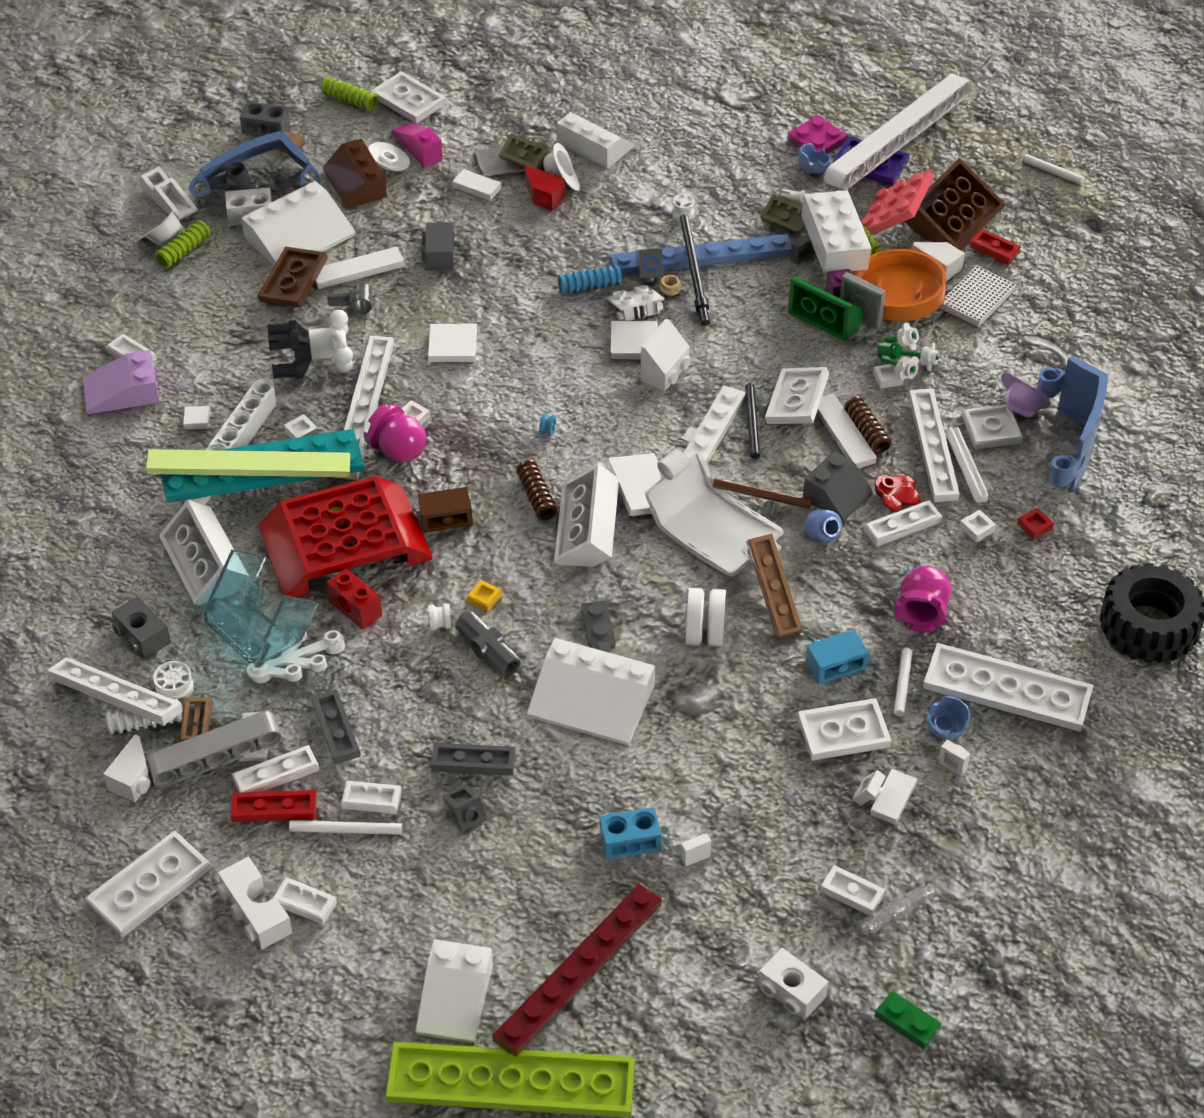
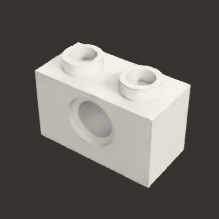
M781 948L760 970L758 986L765 995L771 998L774 997L781 1002L788 1012L793 1015L797 1014L805 1020L826 998L829 981ZM787 984H793L796 987H789Z

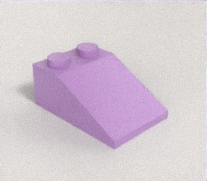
M151 350L127 353L83 378L87 414L160 403Z

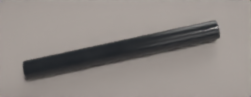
M748 383L745 385L750 457L757 459L760 457L755 387L754 384Z

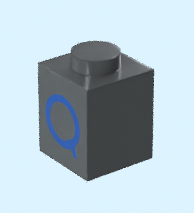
M662 249L636 250L637 277L643 278V282H656L657 277H663Z

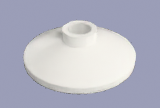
M376 142L369 146V151L381 168L403 171L409 167L410 159L400 148L383 142Z

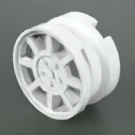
M169 661L160 665L154 672L153 680L156 693L173 700L178 699L180 702L185 701V698L191 696L194 685L191 671L186 664L179 661Z

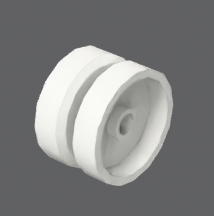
M689 588L688 604H685L684 618L686 645L699 646L702 642V630H708V645L723 647L726 590L712 589L709 605H704L703 589Z

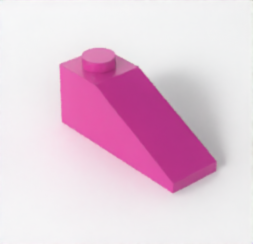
M408 123L392 130V134L424 168L443 160L441 139L431 128Z

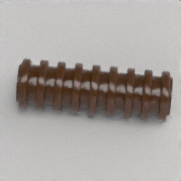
M860 396L850 398L844 405L845 411L874 454L886 452L892 444L891 439L881 427L877 418L874 417L864 399Z
M525 460L517 466L516 472L524 486L536 517L544 521L553 518L557 513V506L552 499L536 461Z

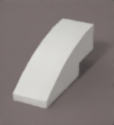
M160 167L141 175V188L169 215L176 209L174 214L178 220H181L197 212V207L173 177L168 178Z

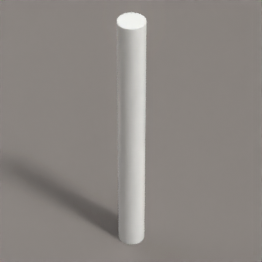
M290 820L289 831L402 835V823Z

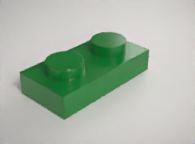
M893 990L878 1006L874 1015L922 1049L926 1048L939 1032L942 1025L940 1021Z

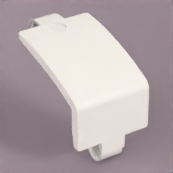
M674 449L657 463L661 479L645 492V497L659 529L684 549L730 577L736 575L748 563H753L746 543L748 539L773 534L778 552L781 551V545L778 546L776 540L783 535L782 528L753 511L723 489L712 487L713 478L701 452L695 451L689 457H686L680 450Z

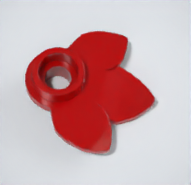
M898 474L893 477L881 475L876 479L874 484L875 492L882 498L884 505L890 510L898 512L902 504L915 506L921 503L920 496L914 489L917 482L911 477Z

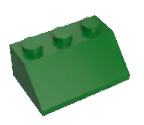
M793 276L790 279L789 314L845 342L861 327L863 309Z

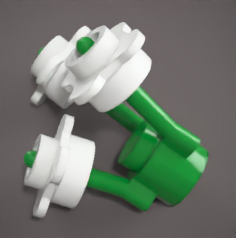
M909 323L903 324L902 328L898 330L897 336H885V340L880 341L877 348V354L881 362L895 365L900 380L905 378L913 379L918 370V358H920L921 365L927 366V371H931L932 365H936L939 359V351L935 350V343H931V347L924 346L921 353L902 350V347H909L910 350H915L916 342L919 338L918 330L910 327ZM901 355L912 357L911 359L907 357H902L901 359H899V361L895 360L896 358H899Z

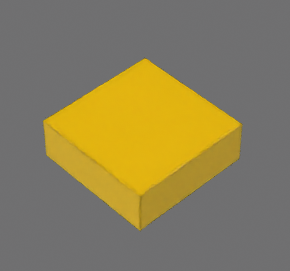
M480 580L466 596V602L488 613L502 597V590Z

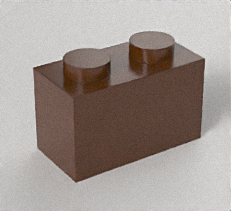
M467 487L418 494L423 533L473 526L472 506Z

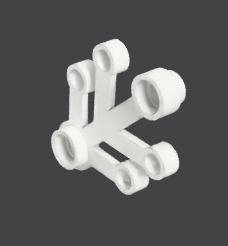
M295 626L290 631L292 639L282 655L275 659L273 658L276 652L283 648L281 636L272 635L266 640L268 648L261 659L254 660L248 665L247 675L255 683L267 682L271 677L284 678L295 682L302 678L301 668L312 669L315 672L323 671L327 667L324 655L317 654L310 659L305 657L322 650L329 654L342 652L345 648L343 635L336 630H331L324 635L323 640L298 649L301 643L307 639L308 635L304 626Z

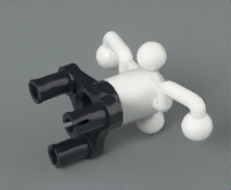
M342 310L333 311L329 316L330 328L306 330L297 320H288L289 323L267 324L269 351L291 348L295 355L293 363L272 364L273 379L295 377V379L304 378L312 360L330 358L335 359L334 366L339 373L346 374L350 372L353 368V353L347 347L345 336L348 333L347 314Z

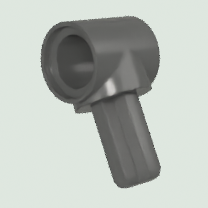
M241 162L229 165L225 174L207 179L210 190L226 186L235 191L246 190L252 185L247 169Z
M359 283L354 285L349 290V293L328 294V305L350 306V309L357 314H367L372 309V288L367 284Z

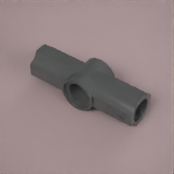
M466 611L459 616L455 622V628L468 640L474 654L480 660L486 659L502 676L507 675L509 677L514 674L521 665L520 658L505 644L504 638L495 627L489 628L473 612Z

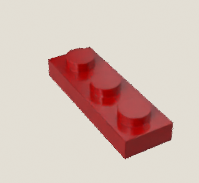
M316 790L232 793L231 820L232 822L316 819L317 793Z

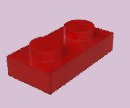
M981 229L970 240L969 246L1007 265L1016 258L1021 249L1020 245L984 229Z

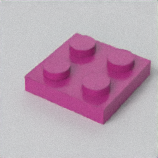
M819 115L791 130L787 135V140L799 148L805 144H813L816 151L825 149L827 154L843 145L848 139V134Z

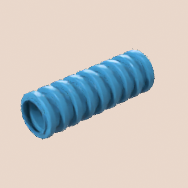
M614 265V268L608 266L607 269L601 267L600 270L594 268L593 271L590 269L586 270V272L583 270L579 271V273L575 271L571 275L570 273H566L564 276L559 274L557 278L559 291L561 294H565L566 291L572 293L573 290L579 292L580 289L586 291L587 288L592 290L593 287L598 289L600 286H603L605 288L607 285L614 286L615 283L621 285V269L618 265Z

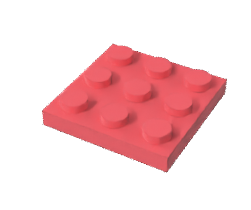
M930 170L923 173L917 172L905 181L900 180L892 187L882 188L875 194V199L869 206L866 217L861 221L867 237L915 216L934 178Z

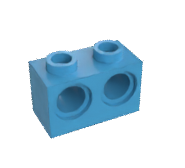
M655 807L638 808L634 811L622 813L613 812L599 816L600 836L606 860L661 851L662 834Z

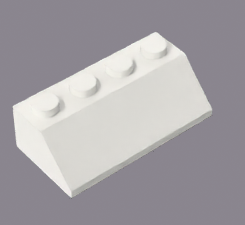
M600 464L589 468L562 485L554 562L558 565L595 567L612 558L619 478Z
M187 500L159 535L195 605H201L233 593L247 576L242 563L210 506Z

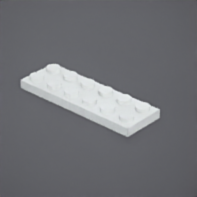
M937 643L924 680L923 689L1081 732L1093 685Z

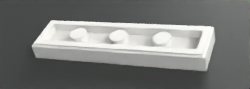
M393 247L325 265L319 273L315 284L318 289L401 268L405 266L404 259L398 248Z
M835 394L822 396L817 415L845 457L853 461L858 469L875 464L877 460L876 455Z

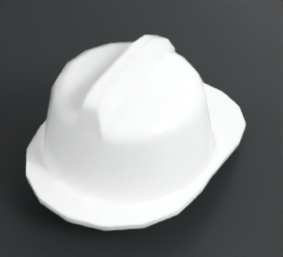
M556 143L553 146V151L544 158L545 172L564 178L565 182L572 189L578 191L580 185L573 170L570 156L564 146Z
M176 209L160 225L134 242L145 236L157 245L165 246L177 235H180L185 229L174 214Z

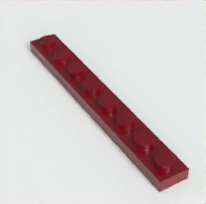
M638 884L493 1033L492 1041L514 1057H517L661 906L662 898L641 884Z

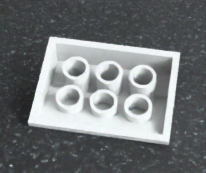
M316 181L241 217L244 238L273 265L277 262L285 246L324 252L356 235L355 230L330 194Z
M554 638L545 657L527 717L629 746L655 686V665Z

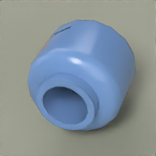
M818 509L812 511L807 516L805 531L808 537L814 541L830 543L840 536L842 521L837 513Z

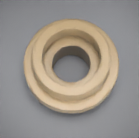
M674 275L664 276L659 283L660 292L667 296L676 295L682 289L679 278Z

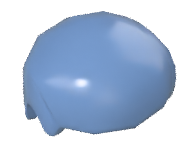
M805 144L799 148V166L805 172L820 174L825 172L831 165V156L825 153V149L816 151L813 144Z
M945 696L930 707L926 716V723L929 730L939 739L952 740L962 735L966 730L971 714L968 706L962 700Z

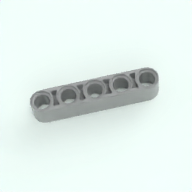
M263 711L155 751L147 757L146 764L153 784L157 787H167L244 757V755H240L249 751L252 753L270 748L280 742L282 735L272 712Z

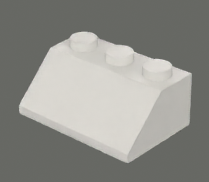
M571 112L557 122V143L607 169L634 148L633 143Z

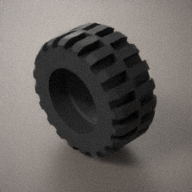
M1146 563L1144 566H1140V564L1133 565L1129 570L1126 568L1120 571L1118 575L1110 580L1100 612L1101 629L1107 635V640L1112 645L1115 644L1117 646L1116 649L1122 654L1128 653L1132 659H1144V662L1152 663L1153 661L1164 663L1168 662L1170 658L1172 661L1181 658L1183 654L1189 653L1193 645L1198 641L1204 622L1203 593L1198 586H1194V581L1188 576L1184 577L1182 572L1177 569L1173 571L1168 569L1166 565L1161 564L1159 567L1154 566V563ZM1139 606L1154 607L1167 613L1171 619H1151L1141 615L1134 608Z

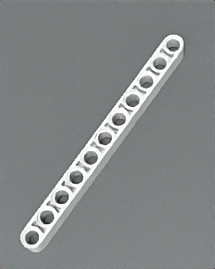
M950 74L831 164L825 172L824 182L841 190H848L967 98L972 89V81Z

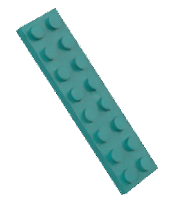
M354 429L216 450L350 453V473L364 471V462ZM160 474L166 503L326 478Z

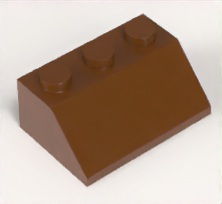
M362 138L341 144L323 166V171L346 209L387 197L385 175Z

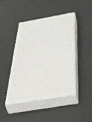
M174 830L87 896L85 902L115 933L123 938L211 870V863Z

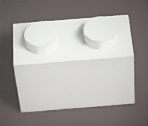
M665 319L641 346L640 381L664 392L671 384H675L679 374L686 370L691 362V357H689L690 346L668 319Z

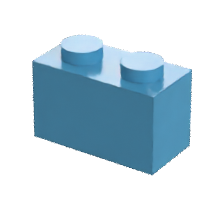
M852 630L808 644L805 662L818 684H822L867 669L869 652L856 630Z

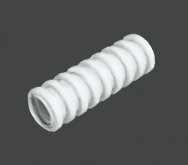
M124 709L122 712L115 710V713L107 711L105 714L107 730L110 735H114V732L117 731L119 734H122L123 730L131 732V729L134 728L138 731L140 727L148 729V726L151 725L155 728L158 724ZM180 713L169 724H174V721L182 723L183 714Z

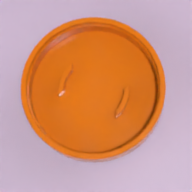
M909 249L880 251L870 255L868 270L854 272V276L886 291L883 320L911 321L926 317L936 311L945 299L946 273L944 268L936 259L919 251Z

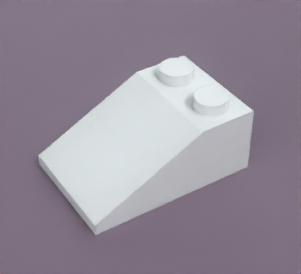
M433 940L424 980L416 1035L475 1043L493 968L492 948Z

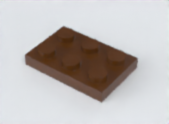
M285 246L257 295L259 301L301 308L328 259L326 252Z

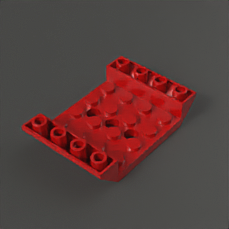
M379 476L280 501L258 524L285 600L310 594L308 580L336 573L345 568L350 569L404 554L408 566L433 560V556L403 486ZM334 507L341 508L339 511H331ZM340 525L348 526L346 529H339L337 527ZM347 543H354V544H356V545L353 546V547H346V546H344V545L347 544Z

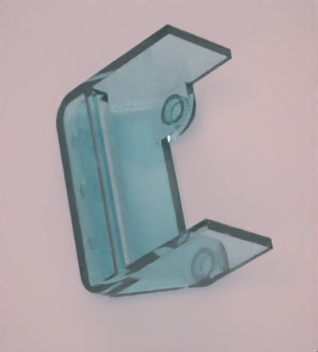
M231 549L205 606L204 621L247 662L262 664L301 642L319 603L283 595L271 621L258 609L264 594L261 585L256 582V579L266 558L261 555Z

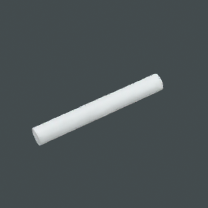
M1028 154L1023 156L1022 162L1078 185H1082L1085 177Z
M909 648L902 649L893 712L896 716H903L905 712L912 650Z

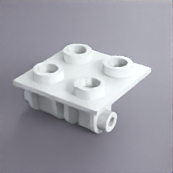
M647 285L637 286L635 290L629 292L616 291L612 296L606 297L609 302L620 310V312H617L619 321L635 320V317L640 319V311L643 317H647V315L659 314L663 310L661 301L664 300V297Z

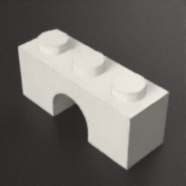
M249 856L218 872L220 884L217 885L218 891L224 901L229 899L231 902L230 908L236 920H243L246 925L244 930L251 942L256 940L262 950L292 934L290 918L276 897L264 903L253 902V899L265 893L262 876Z

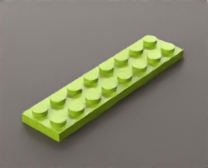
M394 1042L386 1101L393 1103L631 1118L635 1057L523 1050L517 1057H514L503 1048Z

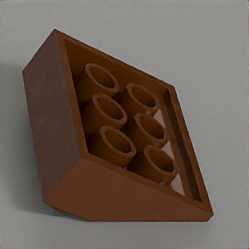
M958 158L928 188L915 216L904 222L915 233L933 242H947L961 251L1006 204Z

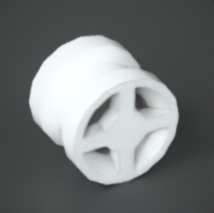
M678 194L673 198L674 208L672 216L674 219L680 221V216L684 214L688 215L689 220L694 217L693 207L695 200L691 195Z
M443 604L442 607L428 605L430 631H436L442 627L446 630L451 629L449 604Z

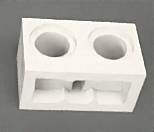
M270 187L225 191L229 226L242 225L241 217L271 203Z

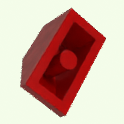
M528 165L525 167V185L533 204L553 211L565 197V179Z

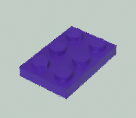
M849 136L833 160V163L863 140ZM897 151L864 176V178L893 186L907 165L910 154Z

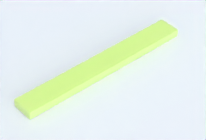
M148 449L146 470L147 474L350 477V453Z

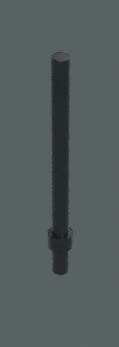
M684 214L680 216V223L696 298L694 301L695 309L699 313L701 325L707 326L710 323L708 299L704 296L689 217Z

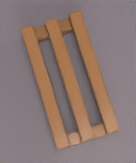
M185 698L179 742L198 736L202 704H205L202 734L210 731L213 708L212 698ZM191 704H196L192 736H187Z

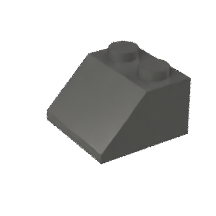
M835 451L804 479L803 497L812 499L811 504L821 510H830L837 513L842 522L872 494L870 486L856 464Z

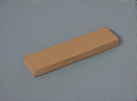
M773 534L748 539L746 543L776 639L802 633L803 629Z

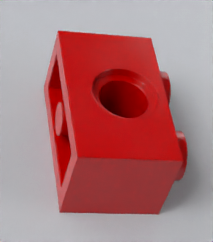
M347 568L326 582L329 602L362 630L382 617L380 595Z

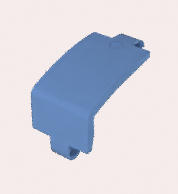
M279 131L252 139L216 157L200 169V173L190 182L189 188L195 198L204 199L210 194L208 178L226 171L228 166L235 162H243L262 153L283 148L297 164L304 168L300 176L303 187L308 185L304 181V177L309 173L314 174L317 177L316 182L320 184V174L287 134ZM197 183H204L206 190L204 193L198 194L194 192V186Z
M1073 356L1067 360L1066 372L1058 368H1044L1039 373L1037 389L1046 394L1048 398H1054L1061 392L1057 410L1072 421L1084 426L1079 440L1080 445L1077 457L1074 458L1070 455L1069 457L1064 455L1056 456L1052 460L1049 473L1050 483L1057 487H1065L1070 484L1068 491L1072 493L1083 478L1091 459L1108 384V376L1105 372Z

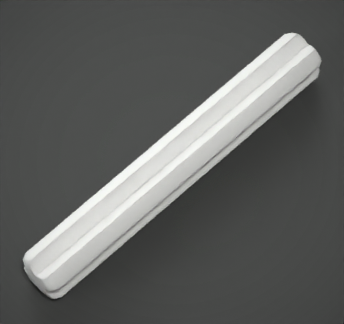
M958 427L949 428L946 436L974 500L977 503L986 502L989 494Z

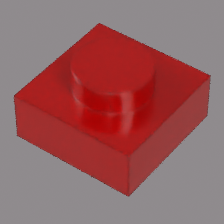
M1036 508L1020 516L1017 525L1034 540L1053 530L1054 522L1039 508Z

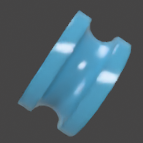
M543 413L539 425V434L544 435V433H548V436H553L556 427V415L549 417L547 413Z

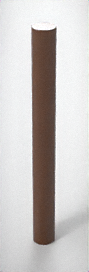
M714 478L712 485L714 488L810 509L812 499Z

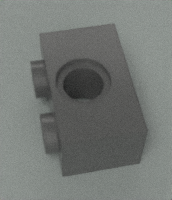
M138 596L111 612L114 621L112 624L114 632L119 637L123 636L127 640L130 649L133 652L138 651L144 659L171 643L167 625Z

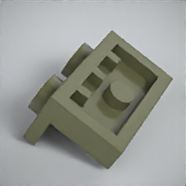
M510 133L499 153V157L523 168L528 165L540 170L544 158L551 152L548 149L549 147L541 141L536 143L522 134L517 136Z
M772 194L760 216L761 221L801 236L806 227L801 216L803 203L798 205L785 196L778 197Z

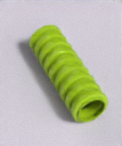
M328 76L321 84L322 94L366 109L367 111H372L377 104L376 93H371L368 90L365 91V89H360L357 86L354 87V85L346 82L343 83V81L335 78L332 79V77Z
M201 220L191 224L180 235H177L169 243L161 247L160 250L156 251L155 257L158 263L164 268H170L172 264H175L181 257H184L191 249H194L206 238L210 237L211 232L208 225Z

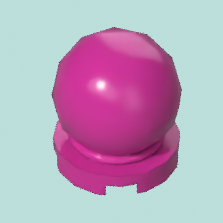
M392 403L391 406L384 404L375 410L368 420L371 423L368 433L364 432L363 434L364 441L374 449H380L388 459L398 463L412 462L422 454L426 447L427 435L425 428L416 418L405 415L402 408L395 403Z
M929 565L916 567L908 572L901 582L900 596L896 600L894 609L896 619L898 621L902 619L910 624L909 629L918 632H933L937 626L944 625L948 610L947 605L952 595V585L948 577L941 569Z

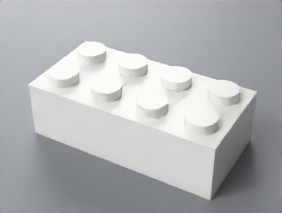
M848 190L804 194L801 216L823 273L827 274L829 271L850 269V271L868 270L871 246Z

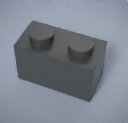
M453 222L426 223V232H422V245H426V247H421V258L426 260L427 270L454 269Z

